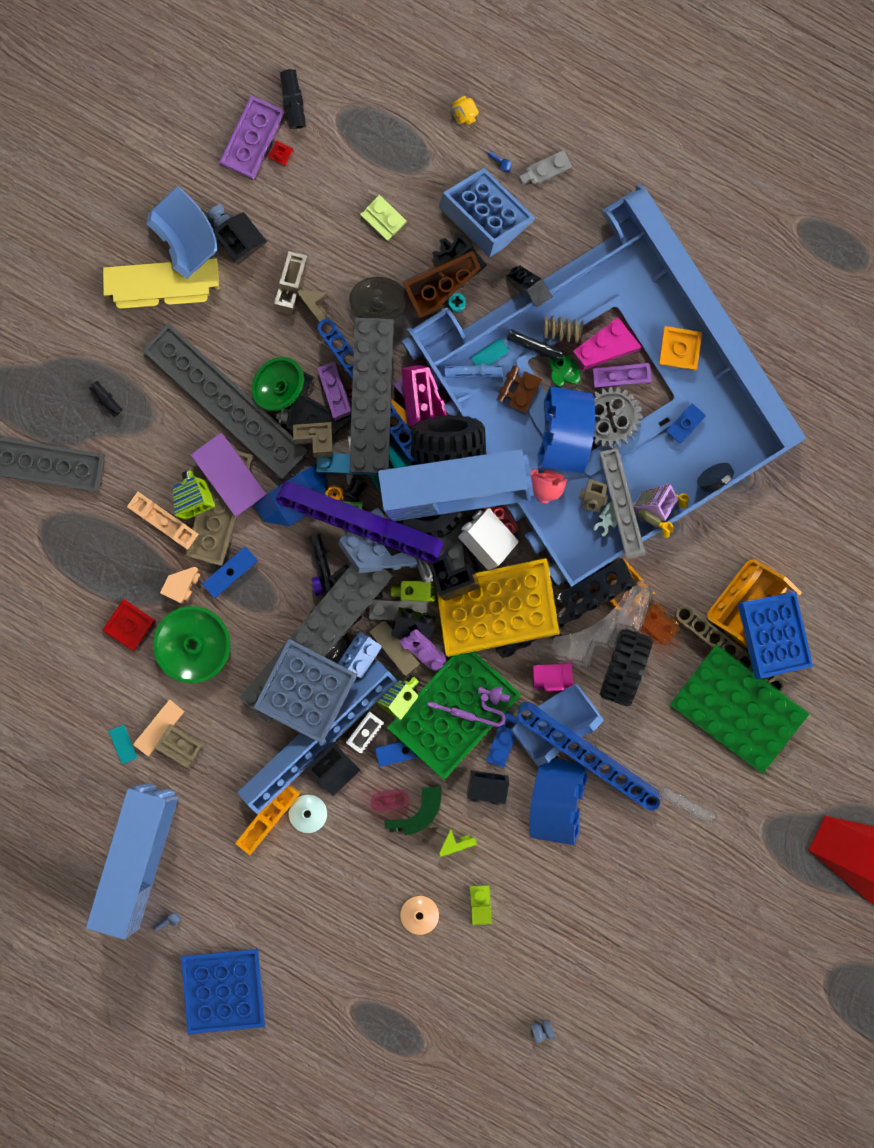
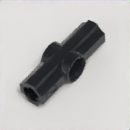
M296 69L284 70L280 72L289 126L290 129H300L306 127Z

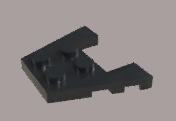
M303 371L304 385L300 395L290 406L286 428L293 432V425L331 422L333 436L351 420V414L335 420L330 409L305 396L314 377ZM348 398L352 408V399Z

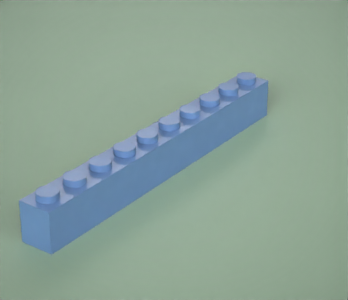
M376 660L368 668L362 679L359 677L354 681L323 744L302 733L298 734L237 793L255 813L259 814L398 681Z

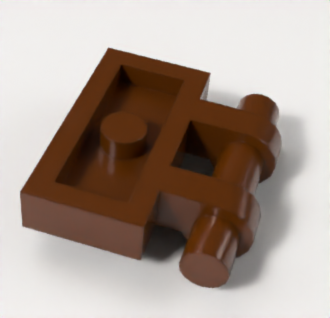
M513 365L510 372L508 371L505 376L507 379L503 387H500L496 400L503 403L507 397L511 399L509 407L526 414L542 379L526 371L521 378L517 376L520 368ZM513 382L518 383L515 393L509 391Z

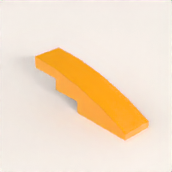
M289 784L257 815L235 844L248 855H251L300 795V792Z

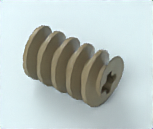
M545 315L543 326L544 338L547 339L549 334H551L552 340H555L556 336L559 335L560 341L564 337L567 338V342L574 338L575 344H577L582 336L584 320L578 325L577 319H574L571 324L570 318H566L563 323L562 317H559L556 322L553 315L550 320Z

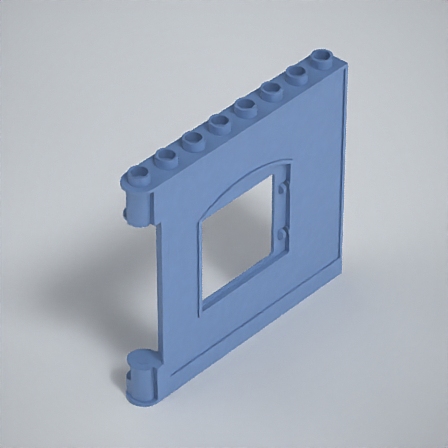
M640 183L635 185L636 189L602 210V214L613 233L612 237L543 279L553 297L540 307L533 306L522 294H519L463 330L452 312L445 308L413 329L407 328L409 336L401 341L413 361L422 356L432 373L438 387L437 390L442 388L450 401L444 405L447 414L452 416H470L483 423L486 436V454L523 449V454L528 455L530 471L538 469V473H544V470H549L563 475V480L567 479L563 494L556 500L541 503L537 501L536 497L530 496L531 501L505 505L515 522L524 517L532 530L524 536L536 554L543 550L548 554L553 562L549 564L550 576L557 587L565 582L570 588L625 554L618 524L615 528L609 525L608 533L604 537L601 536L604 532L602 526H599L596 531L593 530L595 524L602 521L598 516L605 507L601 506L599 513L580 508L582 502L579 499L582 488H586L589 479L607 484L599 452L609 450L611 447L609 444H607L606 448H603L601 445L591 451L583 473L540 466L538 452L543 434L548 432L549 423L545 422L544 399L547 393L542 385H539L526 414L509 407L511 399L507 397L503 403L496 400L500 387H503L507 379L505 376L508 371L510 372L513 365L520 368L517 376L522 378L525 371L535 376L528 365V361L539 353L507 341L511 329L540 342H547L552 346L560 341L559 335H557L555 340H552L551 334H549L547 339L544 338L543 326L545 315H547L548 320L553 315L556 322L559 317H562L563 323L566 318H570L571 324L574 319H577L578 325L584 320V326L613 307L619 309L674 395V399L640 420L642 426H636L639 433H632L634 439L628 437V444L622 441L620 448L617 443L613 447H618L632 502L637 501L642 491L666 484H671L677 495L685 493L689 496L687 508L682 509L678 507L677 500L666 521H662L663 523L671 522L673 524L806 439L656 203ZM664 326L702 332L696 371L658 365ZM499 338L502 339L510 351L490 364L503 365V377H486V379L481 377L445 378L446 365L476 366L470 357ZM513 382L509 391L515 393L518 383ZM693 403L706 417L679 444L666 431ZM668 417L669 422L660 427L658 423H661ZM719 463H729L732 466L734 475L727 484L723 482L720 484L721 487L711 492H704L699 488L697 480L705 470ZM608 484L605 494L608 496L606 505L609 503V501L612 502ZM635 513L642 542L662 531L660 527L656 528L648 522L640 521L637 513Z

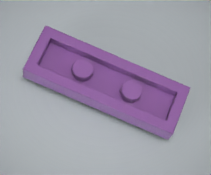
M333 361L317 368L333 418L338 420L352 414V408L337 363Z
M650 363L592 369L594 389L652 382Z

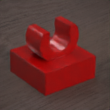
M276 140L268 155V159L285 167L294 150Z

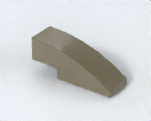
M288 252L274 302V311L293 315L298 297L297 292L300 289L306 265V255Z
M385 620L370 631L371 635L405 676L420 665L413 654L401 645L399 637L391 635L392 629Z

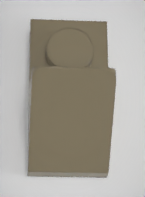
M299 290L297 292L299 297L316 320L320 322L326 319V311L321 305L317 306V304L328 297L327 293Z

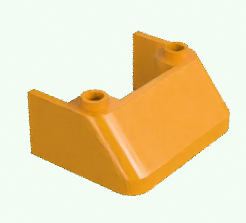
M751 559L744 564L710 608L707 618L729 637L748 649L738 603L781 595L787 589L798 595L802 592L786 576L755 559Z

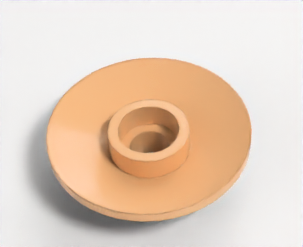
M415 896L404 903L400 913L401 922L409 932L423 935L435 928L439 919V911L431 899L425 896ZM418 912L423 914L422 919L416 918Z

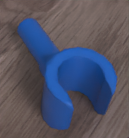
M490 151L488 156L501 163L499 169L509 173L512 167L511 162L508 159L498 157Z

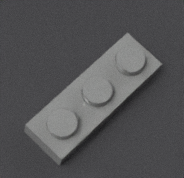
M373 600L370 603L369 620H394L398 607L411 608L413 611L427 613V602Z

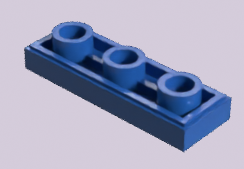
M245 546L202 585L214 598H217L257 563L258 560ZM229 569L234 571L232 576L227 575Z
M402 742L375 748L379 767L418 758V756L410 749L408 754H403L402 748L407 746Z

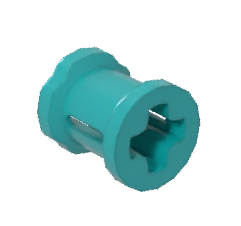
M454 293L449 298V308L454 313H460L465 309V297L460 293ZM455 299H459L461 303L459 307H455Z

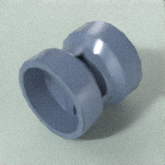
M221 204L214 206L206 213L208 219L214 222L213 226L215 229L231 218L228 214H225V209Z
M549 1019L543 1021L542 1024L535 1023L531 1025L536 1044L542 1042L543 1039L550 1040L555 1038Z

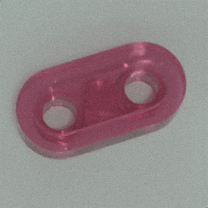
M403 789L377 792L371 798V806L379 812L403 808L408 804L409 795ZM402 795L403 801L397 802L396 796ZM378 798H382L384 800L383 805L377 804Z

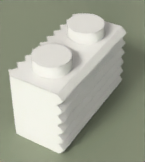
M369 712L346 743L359 753H363L365 747L368 746L372 737H375L374 734H377L379 728H382L381 725H384V722Z

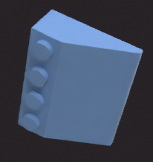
M485 168L443 192L439 208L488 257L504 249L535 220V217Z

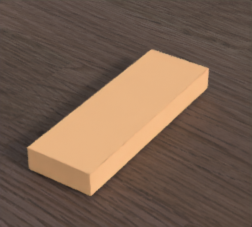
M169 699L133 745L145 755L150 756L169 724L174 726L185 711Z

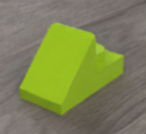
M450 829L439 852L440 857L477 845L475 837H470L469 834L460 837L459 842L456 843L452 829Z
M489 885L470 886L472 925L492 924Z

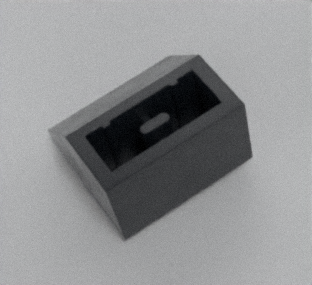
M244 212L227 219L213 230L216 239L237 265L267 243V240Z
M335 742L306 768L312 777L332 796L361 770Z

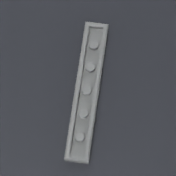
M617 447L599 452L626 558L628 560L646 555L619 449Z

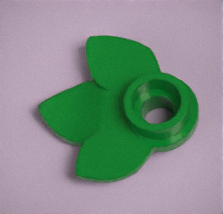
M563 355L561 357L562 366L557 365L556 360L550 359L549 365L552 369L551 380L558 388L565 381L571 384L580 383L579 367L571 358V355Z

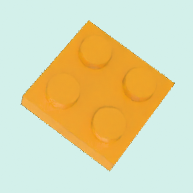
M664 326L658 365L696 371L702 332Z

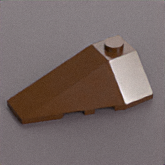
M472 250L404 280L403 284L419 318L438 310L481 267Z

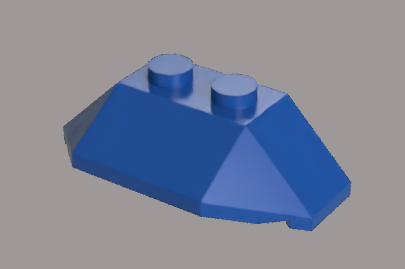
M316 464L298 473L288 481L325 495L328 479L324 474L316 472ZM280 485L258 501L254 507L264 522L290 527L307 515L277 503L276 497L282 486Z

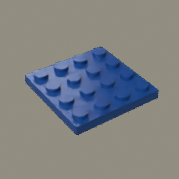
M791 592L738 603L755 680L813 667L796 593Z
M259 949L181 956L188 1034L265 1027Z

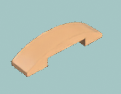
M140 492L136 493L127 506L187 550L199 535Z

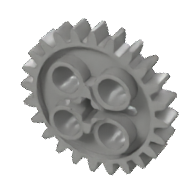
M610 387L609 392H606L602 388V394L595 392V430L593 440H595L597 446L602 442L603 448H606L607 444H609L611 449H613L615 443L620 448L622 441L628 444V437L634 439L633 432L639 433L636 426H642L639 419L643 418L642 414L639 413L642 409L638 406V400H634L633 394L628 396L627 390L621 393L618 387L614 392L612 387ZM606 403H609L610 410L613 414V421L617 429L616 433L613 432V426L609 420L610 415L607 410ZM622 403L620 409H614L616 404ZM604 409L601 415H596L597 410ZM621 421H627L624 427H619ZM608 426L607 432H600L602 427Z

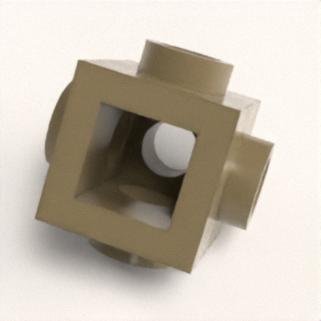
M589 479L586 488H582L579 499L582 500L580 508L599 513L601 506L605 507L608 496L605 495L607 484Z

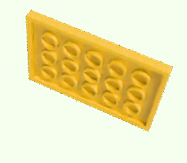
M547 558L478 572L476 575L481 588L448 601H444L439 597L437 591L445 652L448 657L560 634Z

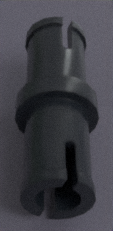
M99 381L94 382L89 387V390L99 399L100 405H104L113 417L118 416L123 409L112 398L113 395L108 393Z

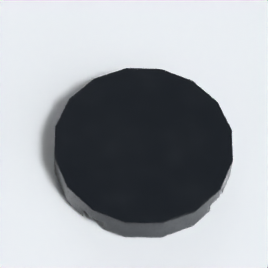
M729 463L713 465L698 477L697 484L704 492L715 491L721 487L720 484L723 482L727 484L733 478L734 470Z

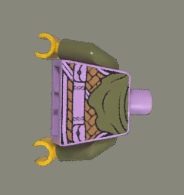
M666 484L642 491L637 501L632 503L640 521L648 522L656 528L660 527L662 529V536L668 538L670 537V532L673 533V525L671 522L663 523L662 521H666L677 500L678 507L682 509L687 508L689 496L685 493L677 495L671 484Z

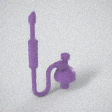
M481 686L479 687L478 694L482 693V707L487 711L501 715L502 720L500 723L476 717L473 713L454 707L450 709L435 702H427V705L434 709L438 708L450 712L453 716L469 721L476 720L499 727L505 723V714L499 710L487 707L485 702L488 700L489 695V699L494 705H497L499 700L508 703L510 695L501 693L503 687H494L491 691L483 689Z

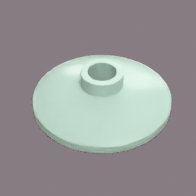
M314 795L299 796L289 808L291 824L295 829L303 833H313L319 830L327 819V809L324 802ZM306 810H309L311 812V816L309 818H306L304 816V812Z

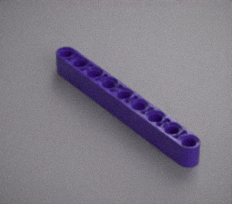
M289 481L282 483L276 497L277 503L281 506L427 562H436L443 547V542L436 537Z

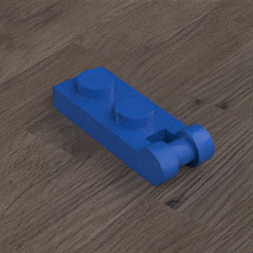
M508 711L505 713V723L498 727L486 758L487 762L503 768L515 740V735L505 725L509 722L514 724V727L519 722L518 715L515 717L510 715Z

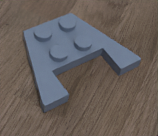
M378 507L371 512L386 518ZM347 532L338 542V545L358 573L382 571L383 568H392L393 570L406 566L415 568L418 563L413 556L404 552L391 556L383 544L351 532Z

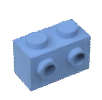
M358 632L338 664L357 673V676L362 679L382 646L363 633Z

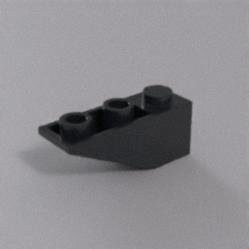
M521 265L512 268L509 274L505 276L527 301L537 308L553 297L542 278Z

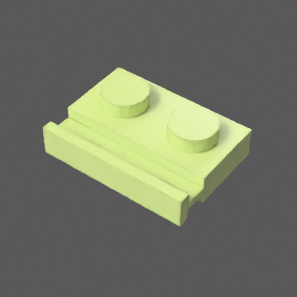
M380 195L360 214L387 242L407 223Z

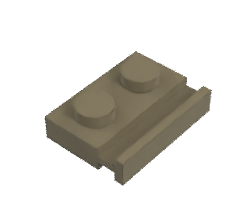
M169 724L155 749L188 768L203 744L172 724Z

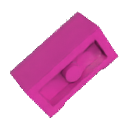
M572 664L533 666L534 689L558 691L572 686Z

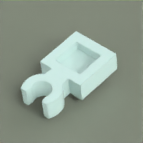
M609 501L598 516L602 521L595 524L593 530L596 531L599 526H602L604 532L601 536L604 537L608 533L609 525L615 528L618 524L611 501Z

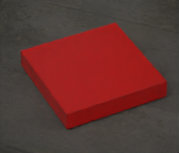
M123 599L102 631L135 652L156 620Z

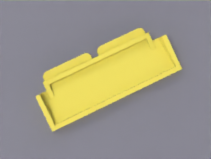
M208 259L188 279L172 268V262L104 267V296L108 299L110 295H113V302L116 303L119 309L157 306L159 300L162 299L168 305L205 302L208 296H210L209 287H215L216 290L220 289L218 259Z

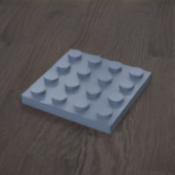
M288 639L254 708L323 744L358 674Z

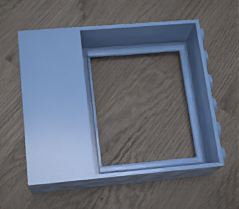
M523 449L378 471L383 508L392 521L531 501L530 496H534L528 455L523 454Z
M149 783L134 785V787L127 789L87 922V929L124 940L139 930L179 796L175 795V791L165 788L156 790L157 786Z

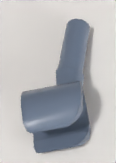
M172 913L166 920L154 928L158 931L169 923L175 926L182 918L177 913Z

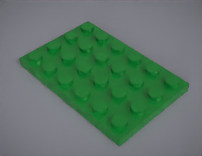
M715 644L670 703V706L762 774L810 715L807 710L765 679L755 680L753 670L718 644Z
M475 651L454 655L418 693V698L401 720L395 718L387 729L439 777L445 780L493 726L476 720L469 721L453 716L450 712L431 708L427 705V702H435L450 709L454 707L473 713L476 717L496 723L501 718V715L487 711L482 707V693L478 694L479 687L481 686L489 691L494 687H503L501 693L510 695L508 703L499 700L498 704L494 705L488 695L485 705L504 714L522 694Z

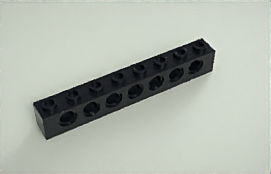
M623 559L554 596L559 629L563 628L566 623L579 619L582 614L597 609L600 604L613 600L618 594L631 590L637 584ZM613 580H617L615 584L610 585ZM597 589H600L597 594H594ZM583 598V601L577 604V601ZM563 608H566L563 613H560ZM537 639L495 647V649L502 658L510 657L517 650L530 646Z

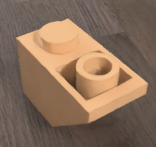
M192 567L169 575L160 593L182 604L184 601L187 602L192 593L190 591L192 584H196L200 577L199 569Z

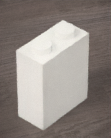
M487 508L484 511L478 510L472 516L473 520L462 527L463 532L458 538L487 570H491L501 564L519 541L492 510Z

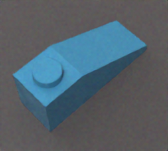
M333 453L331 457H317L316 472L322 474L378 476V473H350V454Z

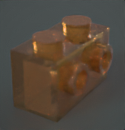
M652 602L636 621L665 646L681 629L678 626L680 623L673 616L669 618L664 613L666 610L659 603L654 604Z

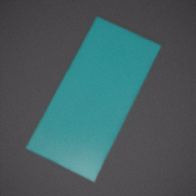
M499 338L470 358L476 366L481 364L490 365L510 351L502 339Z
M125 725L109 730L121 764L137 759L138 757Z

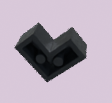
M446 554L438 557L434 563L428 562L439 597L444 601L481 588L476 572L470 565L455 570L452 560Z

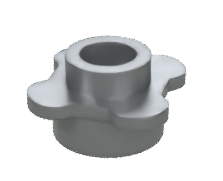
M290 409L277 411L276 421H279L280 426L287 424Z

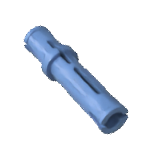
M446 365L445 378L481 377L486 379V377H503V365Z

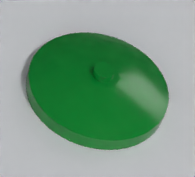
M187 606L172 611L160 622L154 635L153 650L157 663L168 676L184 683H200L213 678L223 669L230 655L231 639L226 625L215 613L202 607Z

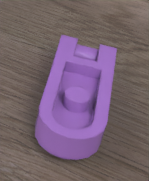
M417 629L413 630L410 636L400 640L401 645L405 649L412 652L432 671H439L446 664L444 653Z

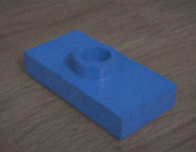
M692 403L666 432L681 444L706 415Z

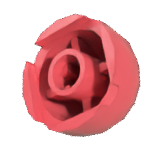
M538 469L530 471L534 497L537 498V501L548 503L558 499L563 494L567 479L563 480V475L549 470H544V473H538Z

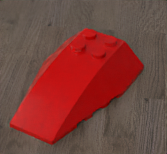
M825 816L808 850L868 902L874 904V826Z

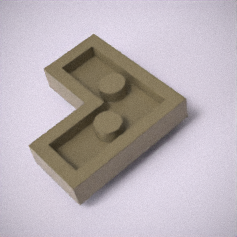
M331 422L293 425L294 444L313 443L314 458L333 456Z

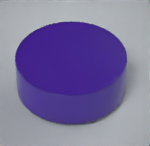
M312 577L315 595H323L320 577Z

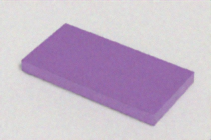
M251 95L219 161V165L254 180L286 113L285 110Z
M222 432L191 454L235 517L267 495Z

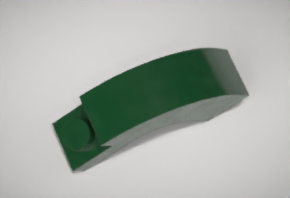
M441 786L421 787L422 805L420 810L408 819L385 820V829L389 828V832H399L401 828H404L405 835H411L426 828L439 811Z

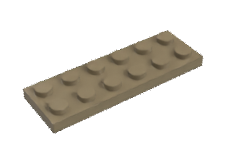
M236 451L250 470L253 455ZM207 478L206 483L215 507L196 515L192 530L199 535L186 551L185 556L223 566L236 517Z

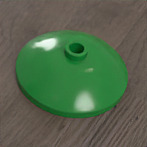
M277 357L267 361L259 368L252 382L251 391L254 401L267 411H279L287 408L298 398L304 385L303 370L296 361L288 357Z

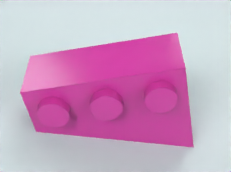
M616 318L575 349L571 354V358L583 371L605 362L637 353L641 346L621 320Z
M416 365L401 368L407 425L414 426L415 423L422 419L448 415L429 367Z

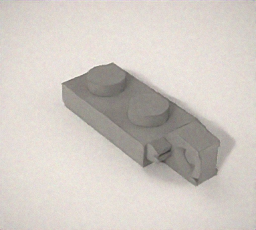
M563 150L526 168L527 173L519 176L522 185L531 181L533 185L536 183L540 184L572 169V165Z

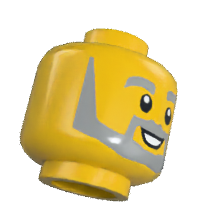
M464 96L452 103L451 112L458 124L465 123L467 126L476 121L475 117L479 114V111L472 98Z

